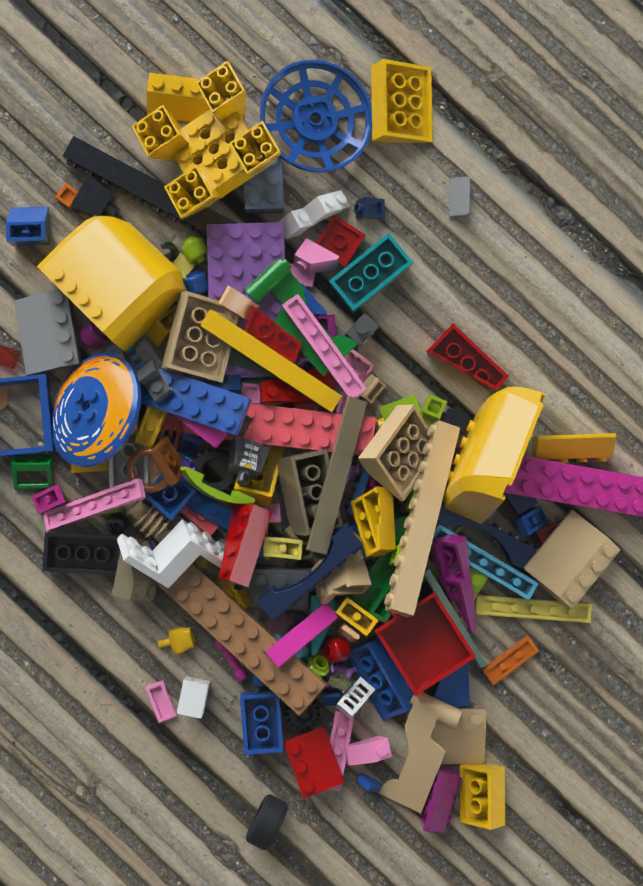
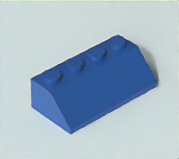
M377 635L353 647L348 661L351 667L357 668L355 674L358 679L361 677L375 689L369 698L381 719L385 720L409 711L413 706L410 704L413 692Z

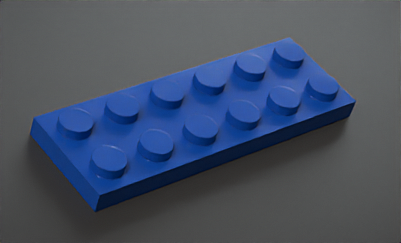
M161 368L158 369L173 392L160 402H155L147 388L140 383L141 404L238 437L252 401L248 397Z

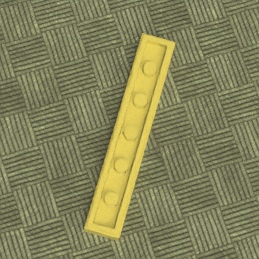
M477 595L475 614L591 623V603L578 602L573 609H570L554 600H528L526 598Z

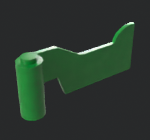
M277 258L244 289L246 294L256 304L272 292L282 304L298 294L307 306L303 285L293 276L290 271L292 266L284 258L282 260ZM282 307L274 322L302 343L300 352L324 376L329 370ZM325 330L343 357L358 345L346 336L339 335L333 338Z

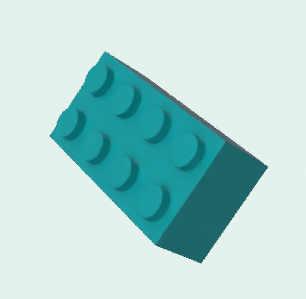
M388 233L329 280V286L353 314L412 267L413 261L391 234Z

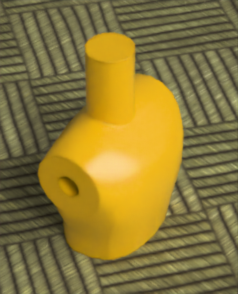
M191 627L172 628L169 630V638L158 640L159 648L171 646L175 654L185 652L196 645Z

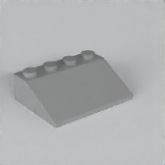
M60 289L14 300L27 376L74 368L80 365L82 355L73 302Z

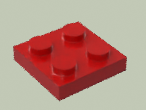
M333 215L316 241V244L338 255V264L345 268L366 235Z

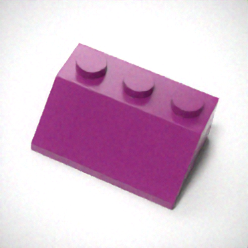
M440 766L422 812L420 821L423 831L445 832L446 826L449 827L451 822L450 810L451 807H455L457 796H455L456 788L459 789L462 782V777H460L458 770Z

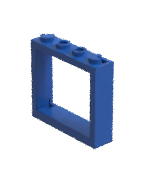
M47 374L0 378V386L39 383L45 444L42 447L0 451V457L56 451L52 440V402L50 381Z

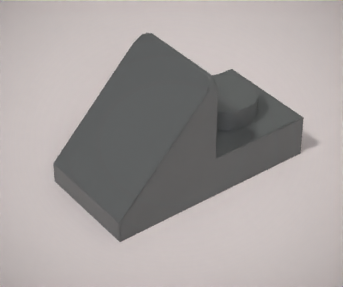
M153 360L137 371L139 382L147 388L155 402H160L173 392Z

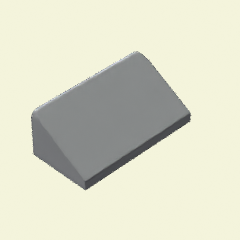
M470 177L449 179V217H468L470 214Z

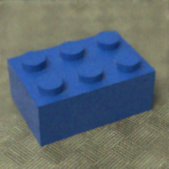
M272 690L241 692L240 704L244 755L283 752L284 738L281 699Z

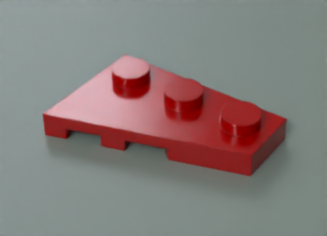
M253 305L244 331L287 360L296 362L302 343Z

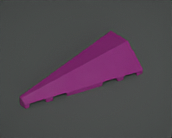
M453 534L433 538L430 548V560L436 564L440 571L438 576L451 602L455 601L459 609L457 613L459 617H463L467 625V632L473 633L477 630L467 539L465 536Z

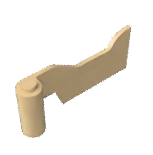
M423 692L417 696L413 694L410 704L413 706L405 724L409 754L399 779L386 781L378 792L420 814L446 753L431 738L436 722H441L456 729L463 713L462 710Z

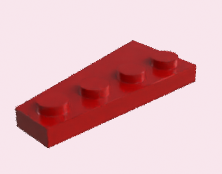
M316 368L305 371L335 391L334 377L330 372L323 376ZM279 378L259 384L261 403H315Z

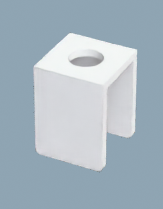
M186 676L183 680L177 714L202 718L211 681Z

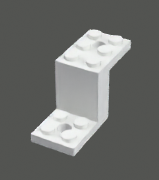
M183 519L153 551L147 546L139 545L133 537L128 538L121 534L117 538L123 560L167 588L182 575L199 555L221 568L225 548L221 541L218 540L216 542L207 532H201L192 522L187 523Z

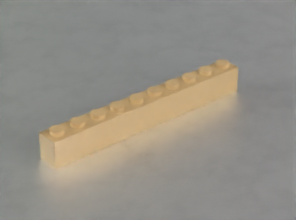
M437 421L428 429L427 435L429 440L424 446L423 454L425 456L418 468L420 475L414 484V498L409 503L411 511L404 523L406 530L400 539V554L396 556L394 562L396 569L390 578L389 584L391 589L385 598V611L404 617L414 616L460 427Z

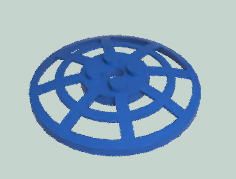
M303 60L283 68L268 83L260 104V122H264L268 131H279L284 142L293 149L288 157L282 152L279 155L285 162L308 172H332L353 162L366 147L372 131V107L366 91L348 71L336 64L322 60ZM306 69L326 70L336 74V77L331 85L322 81L308 80ZM299 70L301 82L291 86L284 94L274 87L283 77ZM343 79L356 91L362 102L361 105L351 107L347 98L338 90ZM310 87H319L327 90L324 97L312 96ZM302 89L304 98L298 104L288 98L297 90ZM271 94L279 101L276 109V123L266 124L265 107L267 99ZM333 95L341 101L345 108L344 110L336 111L330 102ZM284 105L293 111L292 121L282 122L281 115ZM365 112L364 136L362 141L351 137L354 128V115ZM310 116H318L320 122L313 123L310 119ZM345 117L348 118L346 134L336 129L338 119ZM295 129L296 133L300 136L296 145L288 138L284 130ZM331 136L341 140L336 147L327 150L325 140ZM306 141L317 143L320 152H310L302 148ZM346 144L357 148L348 159L333 166L330 158L331 155L339 152ZM299 154L311 158H322L325 167H308L295 162Z

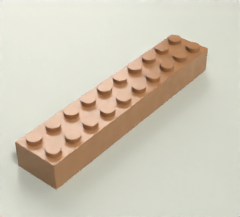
M195 562L169 588L157 581L155 582L298 715L303 714L328 685L297 655H293L278 668L266 654V651L276 644L279 639Z

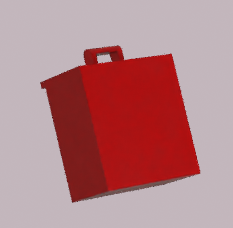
M436 592L417 603L414 616H396L395 613L390 612L394 618L374 630L415 696L476 658L473 650L438 598Z

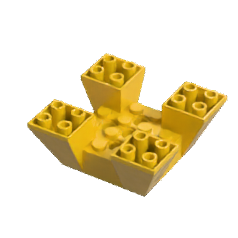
M226 61L196 82L210 108L207 112L182 128L168 109L162 105L132 126L149 158L178 162L184 173L164 186L181 219L209 207L269 167L281 154L263 121L251 129L248 127L245 121L246 91L229 61Z

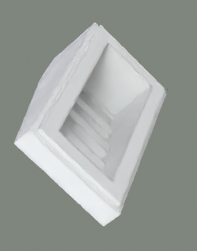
M360 677L337 703L336 708L349 719H352L375 689ZM360 684L368 690L367 694L358 687ZM354 691H358L364 697L361 699ZM350 695L354 697L357 701H359V703L356 704L352 699H350ZM345 701L349 702L354 707V709L352 710L348 705H346Z

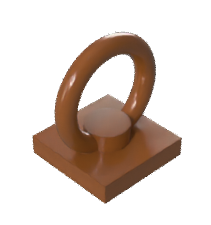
M166 436L153 449L143 448L134 452L128 459L126 466L129 480L137 479L134 471L136 461L143 456H152L156 467L164 475L158 484L148 485L143 483L145 492L154 493L163 490L168 484L172 486L182 477L180 468L183 461L168 436Z

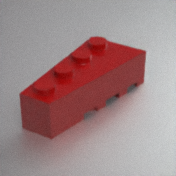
M454 323L426 351L494 390H497L509 377Z

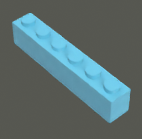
M437 523L433 538L458 534ZM467 540L470 566L528 600L531 598L539 584L538 582Z

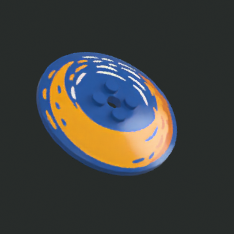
M111 353L96 354L80 362V365L75 366L64 379L53 403L51 428L54 446L60 456L67 462L80 467L100 465L117 454L129 439L139 416L141 388L137 373L128 361Z

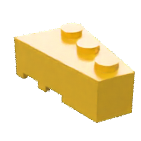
M375 487L351 501V507L360 537L362 538L366 557H382L396 550L393 494L385 487Z

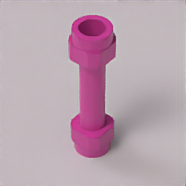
M218 640L215 641L214 644L218 651H222L233 668L234 676L238 682L245 679L248 674L244 667L241 668L234 655Z

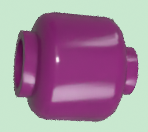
M92 321L80 331L82 344L92 349H97L108 340V337Z

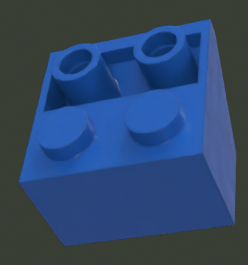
M49 207L10 208L6 221V242L11 246L50 245Z

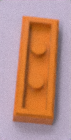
M526 635L481 670L494 686L538 653L539 650L529 636Z

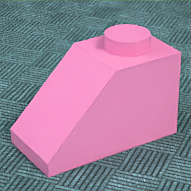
M307 238L294 255V265L299 270L306 271L309 274L334 270L338 267V255Z
M379 735L344 746L349 766L374 763L392 757L388 738Z

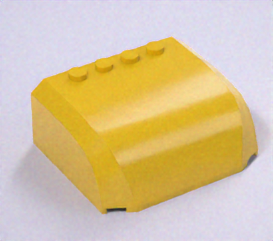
M94 216L84 221L37 266L125 353L179 299L180 293L187 291L181 271L131 223L115 217Z
M514 386L506 387L485 400L477 411L474 420L469 421L465 430L468 432L467 437H463L459 444V448H462L460 454L456 453L452 464L455 466L453 471L450 470L448 483L443 496L446 509L482 524L501 505L506 498L503 495L506 486H511L542 410V401L546 394Z

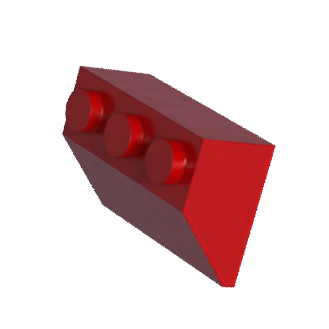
M325 726L283 742L303 799L345 782Z

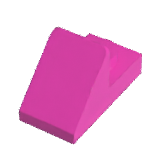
M59 484L31 496L38 514L67 503Z

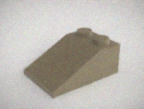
M135 539L141 546L142 543L147 541L143 539ZM120 551L112 596L127 600L154 601L157 592L156 580L126 563Z

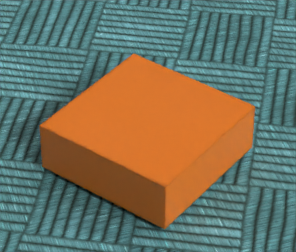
M65 183L55 198L71 210L70 205L78 191L68 183Z

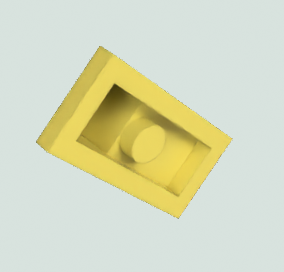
M265 536L263 540V556L301 560L303 540Z

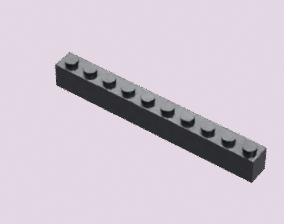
M73 136L63 154L67 161L66 164L74 169L79 167L83 169L85 175L100 178L99 181L108 187L110 185L117 188L116 191L125 196L127 193L133 196L134 201L142 205L145 202L156 213L163 212L167 214L166 217L171 221L177 222L178 220L184 223L183 226L188 230L193 231L195 229L201 232L200 236L207 239L206 224H236L235 221L208 207L181 219L164 188L165 184Z

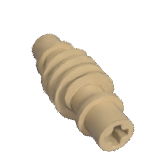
M144 499L122 506L126 510L125 514H130L136 520L134 527L142 525L140 533L145 530L148 531L145 538L152 535L160 543L171 532L167 527L170 520L162 521L164 514L156 516L159 509L151 510L153 505L148 508L142 502Z

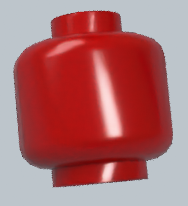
M344 637L328 638L322 646V654L330 663L345 662L351 653V645Z

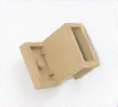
M361 550L355 554H349L343 565L340 567L335 566L331 570L332 573L325 580L321 578L316 583V594L319 597L320 604H328L335 595L363 594L372 585ZM323 559L319 560L314 565V567L311 569V572L323 561Z

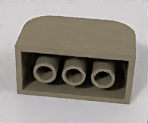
M327 449L284 457L279 460L278 473L287 517L292 530L297 535H310L330 463ZM340 509L338 510L334 529L343 525Z

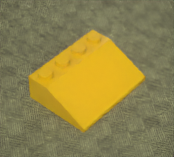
M382 59L371 66L372 141L384 143L433 142L431 67Z

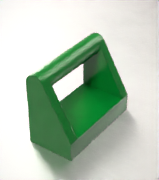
M15 455L11 463L15 490H46L54 486L53 455ZM20 471H47L48 482H20Z

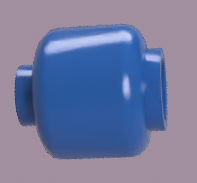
M199 269L187 274V278L184 280L187 291L205 297L208 296L207 273L201 272Z

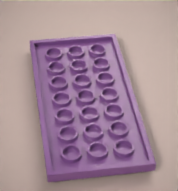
M284 222L206 224L209 298L220 301L227 286H230L251 299L244 289L277 258L285 259ZM270 292L258 303V309L275 321L283 304ZM239 317L237 327L244 331L247 321ZM231 347L225 375H241V378L276 377Z

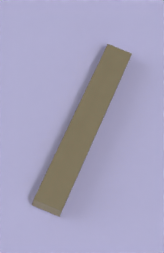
M350 396L347 397L306 550L327 555L367 406L366 401Z

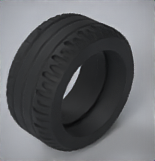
M271 794L266 795L250 824L245 837L246 841L261 850L269 849L288 810L287 803Z

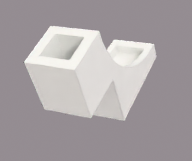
M339 190L317 196L304 208L291 211L279 222H284V236L286 239L299 236L318 222L345 211L350 205L345 195Z

